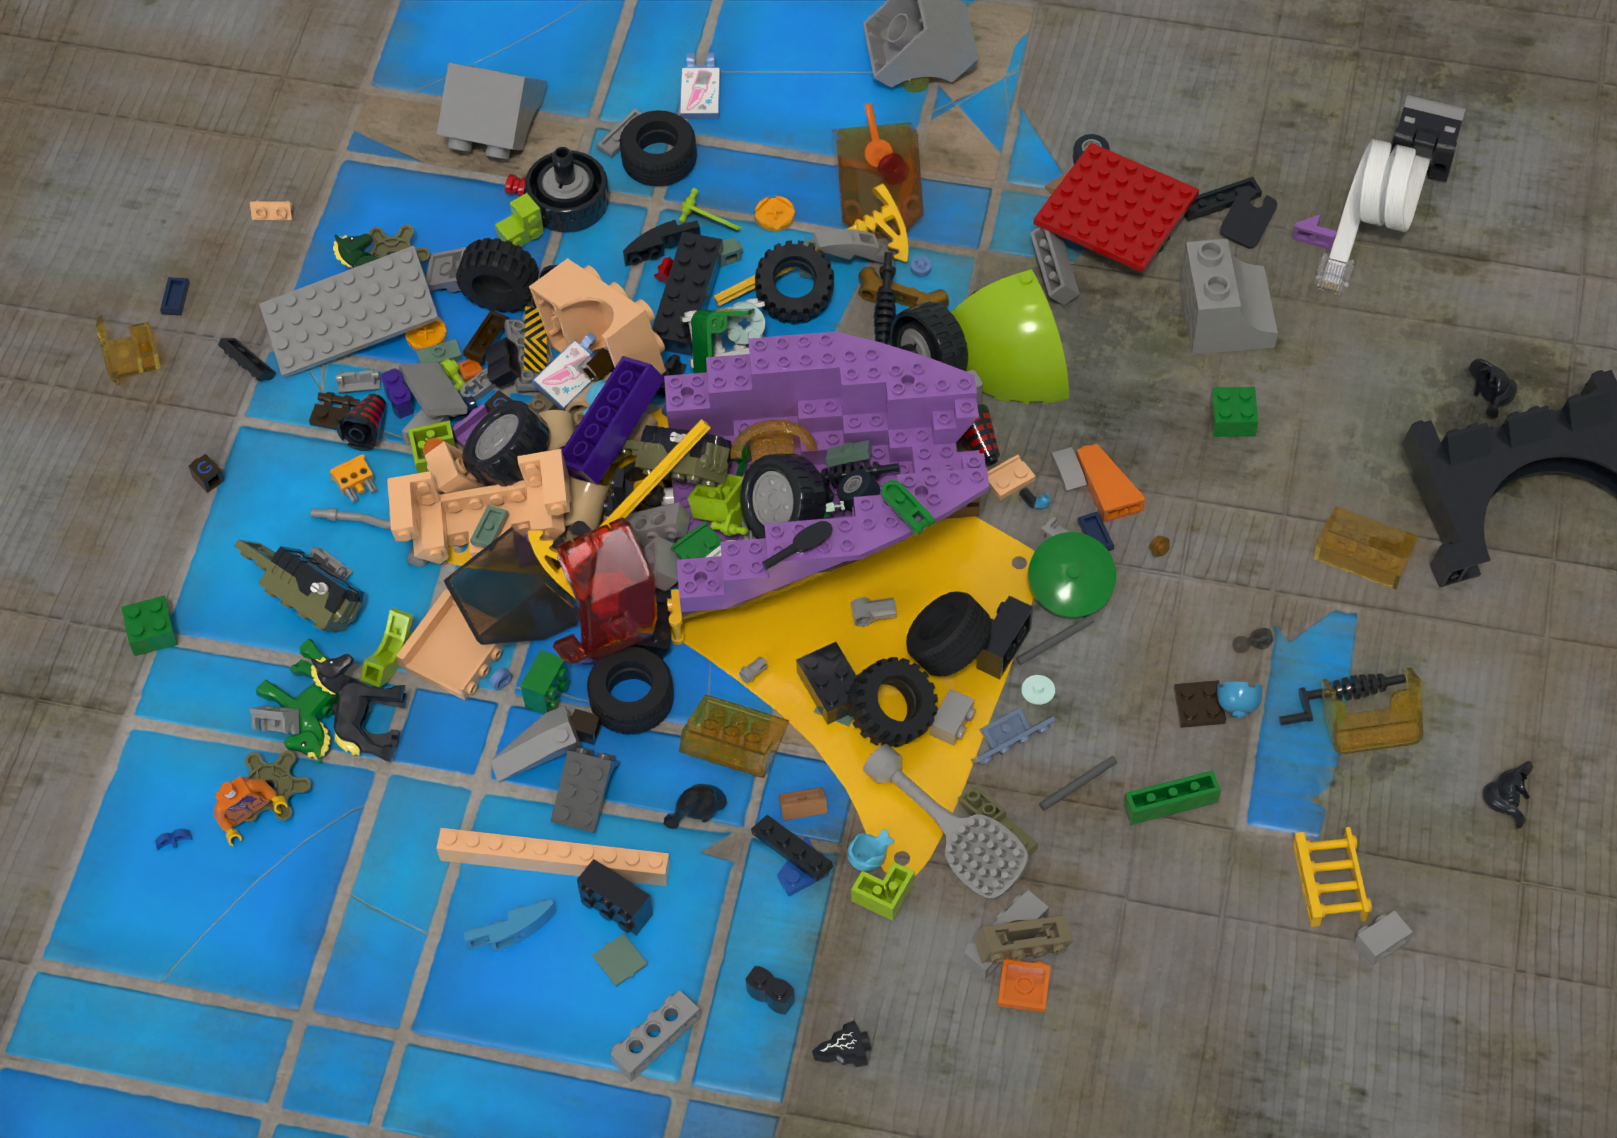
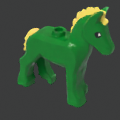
M307 639L300 646V654L304 658L321 660L324 657L328 660L318 650L313 640ZM301 659L290 667V671L294 675H304L314 679L311 676L312 665L306 660ZM264 680L256 689L257 696L268 701H275L281 707L299 709L300 733L287 737L284 741L285 747L290 751L306 754L308 758L314 757L318 763H321L322 756H325V752L329 750L328 745H330L331 738L328 735V730L320 720L331 715L333 704L338 702L339 696L322 691V688L318 687L315 682L297 697L292 698L274 683L272 684L268 680Z

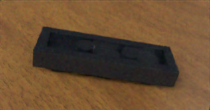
M221 338L218 346L224 350L227 356L235 359L240 367L248 370L254 379L259 381L273 379L276 372L236 338Z

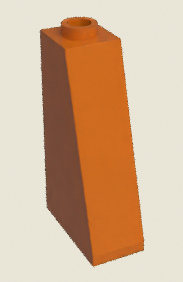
M1098 444L1085 445L1077 449L1076 457L1103 523L1144 511L1145 498Z

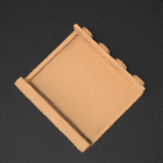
M445 589L397 653L398 665L404 670L466 701L469 695L474 694L479 681L487 676L492 663L500 658L505 645L512 641L514 637L512 622L508 621L505 626L454 600L453 593Z

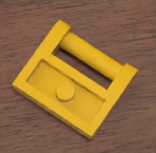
M679 589L671 590L672 598H667L668 612H670L669 624L673 632L671 641L674 645L679 646L685 640L684 624L681 615Z

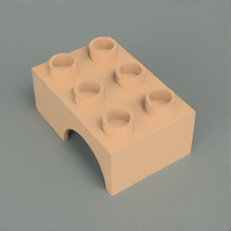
M567 258L529 286L551 347L559 353L574 340L580 344L591 332L597 338L589 349L593 352L606 346L614 367L624 356L652 364L660 374L666 371L660 354L665 350V346L661 338L652 330L650 323L655 320V315L650 306L641 299L636 302L630 300L623 288L616 282H612L610 285L604 283L597 271L590 265L582 268Z

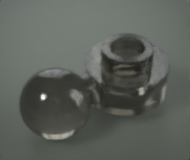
M663 479L644 498L647 505L652 504L656 506L664 500V488L666 485Z
M1259 628L1254 630L1249 638L1237 636L1233 640L1232 646L1237 653H1245L1249 650L1250 646L1257 649L1268 648L1274 638L1269 628Z

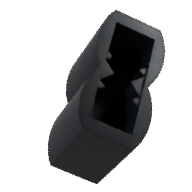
M505 337L486 348L487 378L492 384L502 387L520 377L518 350L514 342Z
M754 966L745 979L748 994L757 1001L766 1002L769 1008L776 1013L786 1015L795 1002L793 987L782 979L774 978L763 967Z

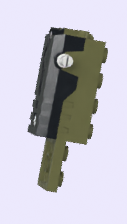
M645 425L641 440H626L618 453L626 455L632 453L633 457L636 458L635 467L643 469L642 473L649 475L690 430ZM706 433L663 479L670 481L672 477V480L683 483L687 479V482L692 484H700L702 481L703 485L715 487V483L725 484L732 456L731 441Z
M240 539L236 542L234 547L241 551V556L248 560L253 559L257 562V567L265 570L259 582V585L265 588L264 592L272 597L277 596L280 598V603L284 606L296 609L300 617L307 620L311 619L316 628L322 631L326 629L333 632L337 630L346 631L350 623L356 619V614L362 605L364 592L326 566L321 565L317 560H313L311 556L305 554L302 550L280 546L275 553L259 542Z

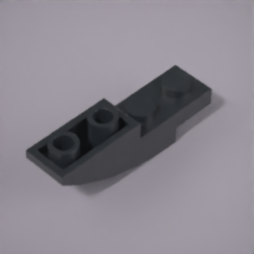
M672 220L643 233L623 250L625 267L664 256V249L672 248L679 244L682 232L700 235L698 221L677 225L676 220Z
M616 468L615 477L610 479V490L612 492L609 491L608 500H604L603 512L605 513V519L634 490V481H626L625 469Z

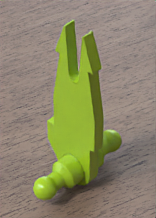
M692 188L690 196L681 204L683 205L681 209L682 214L679 217L681 224L686 222L687 216L694 210L731 228L741 230L740 226L694 206L696 202L695 197L699 192L697 188Z
M740 502L734 509L730 510L725 522L718 523L713 521L711 528L713 530H720L726 536L738 533L746 535L748 529L740 527L743 520Z

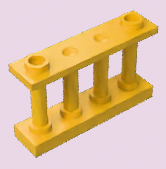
M1345 828L1343 839L1316 842L1306 840L1305 832L1295 833L1293 848L1310 927L1320 926L1325 915L1355 911L1360 912L1362 922L1366 921L1369 912H1372V904L1370 898H1366L1355 850L1357 849L1356 835H1352L1351 828ZM1345 848L1347 860L1319 863L1310 860L1309 854H1311V851ZM1350 869L1352 881L1319 884V882H1315L1314 878L1316 872ZM1355 890L1357 902L1324 905L1320 903L1318 896L1321 893Z

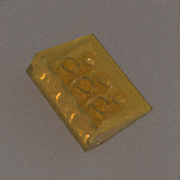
M1336 506L1319 538L1313 559L1397 590L1419 536Z
M705 694L682 729L679 752L723 765L733 770L742 771L755 777L764 778L773 763L789 720Z

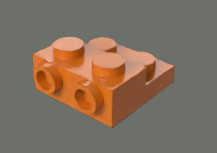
M1004 960L997 1006L1045 1013L1051 965H1046L1041 961L1031 963L1023 962L1022 960Z

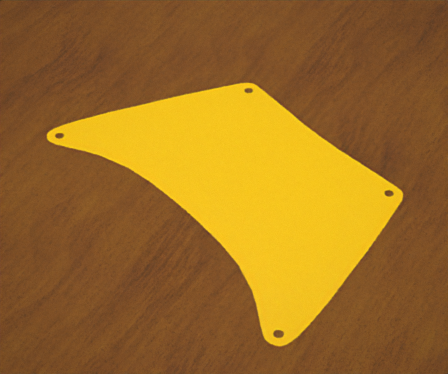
M662 408L650 414L658 421V427L669 428L668 418L662 414ZM631 454L625 459L610 465V469L602 484L610 486V479L615 477L616 468L622 469L627 464L636 461V458ZM639 480V481L634 482V489H635L643 480ZM658 483L646 497L657 493L661 485ZM603 512V516H602L600 525H601V524L604 522V520H605V513H604V512ZM976 516L943 519L924 529L918 536L912 535L870 556L782 593L742 607L721 609L684 619V644L709 659L775 709L816 748L845 787L858 812L866 834L878 838L881 831L885 829L889 834L888 838H893L894 843L887 846L886 858L881 865L884 872L887 873L893 862H895V854L904 851L909 854L910 861L903 866L914 871V876H916L931 858L944 833L934 819L893 782L877 784L863 771L866 761L881 746V743L875 745L870 742V737L864 738L860 734L862 732L860 728L854 727V719L849 727L836 721L827 725L823 716L814 712L817 706L797 674L796 659L837 642L856 676L878 660H887L890 657H897L898 661L902 658L908 659L910 665L913 663L919 665L908 653L906 639L913 621L927 605L938 597L955 591L970 594L992 619H995L997 616V609L1000 603L1005 602L1008 596L1032 605L1034 597L1029 588L1028 568L1035 551ZM467 543L468 547L462 553L455 552L453 546L448 545L449 557L446 561L451 564L517 571L553 579L540 562L519 566L518 559L515 557L505 561L497 560L487 564H474L470 554V543ZM1015 557L1025 558L1027 561L1026 567L1023 569L1014 568L1012 560ZM574 578L572 580L573 582L587 588L578 578ZM862 597L868 598L870 601L894 598L896 617L874 620L868 626H856L854 624L851 602ZM670 626V635H672V627ZM758 657H762L767 664L765 665H768V668L755 676L754 681L745 683L739 676L741 668L743 666L747 667ZM974 659L960 671L948 676L930 675L920 666L919 670L922 673L925 671L929 675L928 681L930 683L933 682L935 686L933 693L937 694L938 702L934 706H937L938 709L950 689L975 699L974 709H976V714L971 722H967L963 738H958L955 745L931 736L930 727H928L927 732L910 743L896 748L891 746L902 756V772L933 800L952 813L972 769L973 763L971 759L977 756L983 740L980 728L989 724L1012 661L1001 679H997L977 669V659ZM881 684L878 689V702L881 709L888 717L897 721H904L907 715V703L904 696L897 688L888 684Z

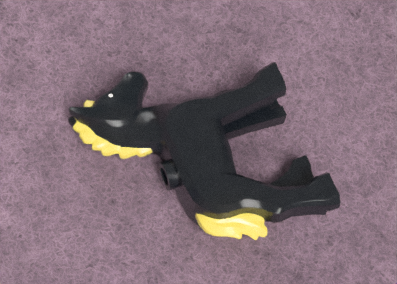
M349 654L328 660L324 657L321 660L312 658L311 676L314 677L313 681L316 682L318 687L322 688V691L339 696L338 702H334L332 714L335 715L334 730L336 743L345 752L349 750L353 756H360L361 751L364 754H372L384 761L391 762L394 747H397L399 744L400 731L391 729L384 734H371L362 726L371 703L405 708L407 693H404L406 685H397L384 689L368 686L356 678L344 675L354 663V658Z

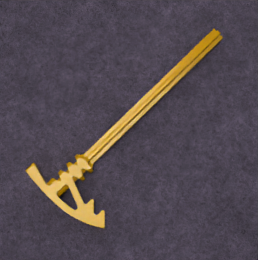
M882 183L872 189L873 193L884 204V206L880 207V212L874 210L871 217L866 214L863 216V221L860 219L854 220V225L847 229L875 233L877 227L892 241L886 247L898 252L892 258L902 263H907L908 238L906 228L895 202ZM893 219L896 224L899 235H897L886 224V222ZM788 267V268H785V269L781 270V271L776 275L775 278H777V277H779V276H781V275H783V274H785V273H787V272H789V271H791V270H793V269H795V268H797V267ZM755 275L714 295L713 297L718 307L755 289Z
M701 419L587 540H580L578 542L579 548L574 547L571 549L572 556L552 548L551 545L555 539H542L541 535L545 532L544 529H530L527 532L532 549L543 568L572 597L579 602H583L590 594L587 588L572 581L575 578L574 572L579 573L582 571V565H588V557L594 558L596 556L595 551L599 545L711 429L708 423ZM547 556L564 564L557 569Z

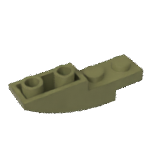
M975 784L958 797V801L970 816L975 814L985 815L999 821L1010 829L1023 842L1029 852V856L1038 849V843L1006 816V811Z

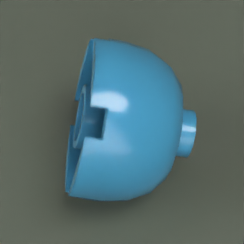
M1223 682V686L1217 684L1218 702L1222 709L1232 713V717L1245 718L1246 713H1252L1259 707L1262 699V685L1255 683L1254 688L1249 687L1248 682Z

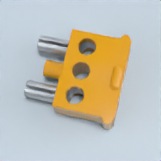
M359 455L330 470L332 481L336 482L343 496L348 495L352 503L358 501L355 491L363 494L366 491L365 486L368 487L371 494H374V491L375 493L378 491L373 483L375 482L373 473L368 467L364 455Z

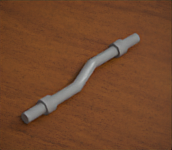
M311 508L310 512L311 517L327 518V521H356L391 530L390 521L362 513L343 512L334 508H328V510Z

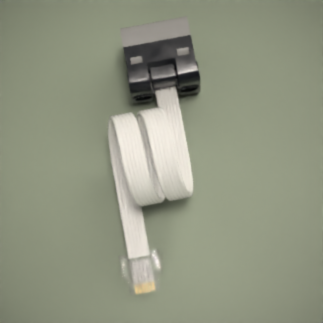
M1407 95L1399 125L1395 131L1392 147L1390 142L1372 139L1362 156L1345 203L1330 256L1326 253H1321L1315 274V279L1318 280L1317 291L1322 290L1341 296L1344 287H1349L1356 261L1348 260L1361 220L1364 223L1382 226L1385 223L1388 229L1400 232L1408 231L1415 214L1426 173L1430 172L1429 178L1447 182L1465 108Z

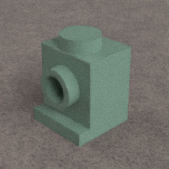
M735 238L723 240V252L719 268L741 261L743 248L740 241L736 242Z

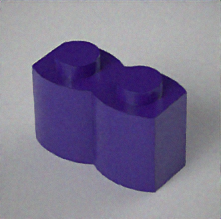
M394 368L382 373L381 379L385 395L391 402L394 414L399 419L414 414L411 394L408 387L404 384L401 372Z

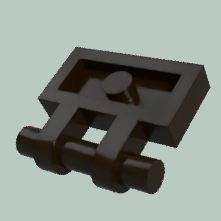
M319 392L317 399L325 402L323 405L315 404L309 423L311 426L337 430L340 420L351 411V407H355L360 403V399H354L349 395L344 397L338 396L333 392ZM333 403L341 404L342 408L332 407Z

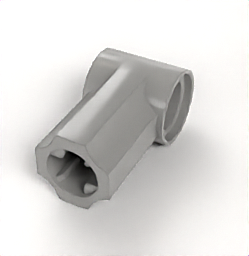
M862 597L851 602L854 624L856 626H868L874 620L896 617L894 598L870 601V599Z

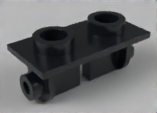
M673 354L666 360L664 365L666 371L661 375L663 377L682 375L687 365L681 363L678 355ZM664 380L656 394L666 397Z

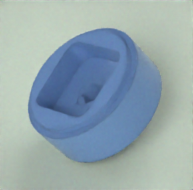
M924 256L914 258L911 262V272L918 277L927 276L931 272V261Z
M500 668L491 676L489 683L496 690L502 689L510 682L512 674L506 668Z

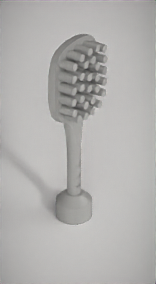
M884 744L871 754L864 765L863 771L877 784L890 782L896 784L934 819L946 836L944 852L946 860L962 882L977 894L988 899L1001 897L1015 885L1028 865L1029 852L1023 842L1010 829L999 821L985 815L975 814L963 818L942 807L902 772V756L890 745Z

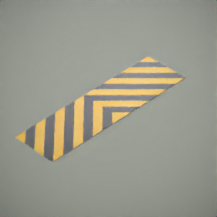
M525 306L524 370L541 372L547 367V334L537 308Z

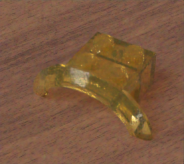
M102 315L98 317L96 329L111 381L120 385V377L160 369L158 352L149 322L128 326L130 337L108 341Z
M767 420L747 427L737 436L731 448V459L742 458V450L748 441L751 463L765 455L795 454L794 435L804 442L807 451L818 450L812 434L803 426L787 420Z

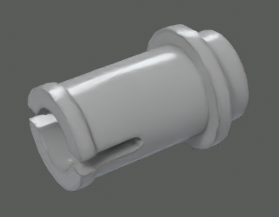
M758 657L747 667L743 666L739 672L740 678L745 683L754 681L755 676L768 668V665H765L767 664L762 657Z

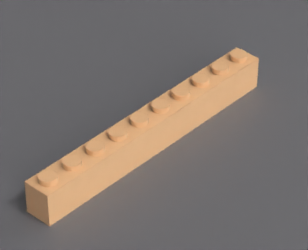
M447 828L440 829L436 848L440 861L580 876L591 861L595 859L629 882L667 886L671 866L669 853Z

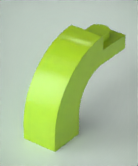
M396 608L390 610L383 639L375 653L364 660L360 680L380 688L393 677L399 667L396 655L412 635L410 628L413 615Z

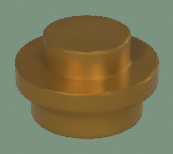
M1156 536L1150 543V550L1156 557L1165 555L1170 548V540L1165 536Z

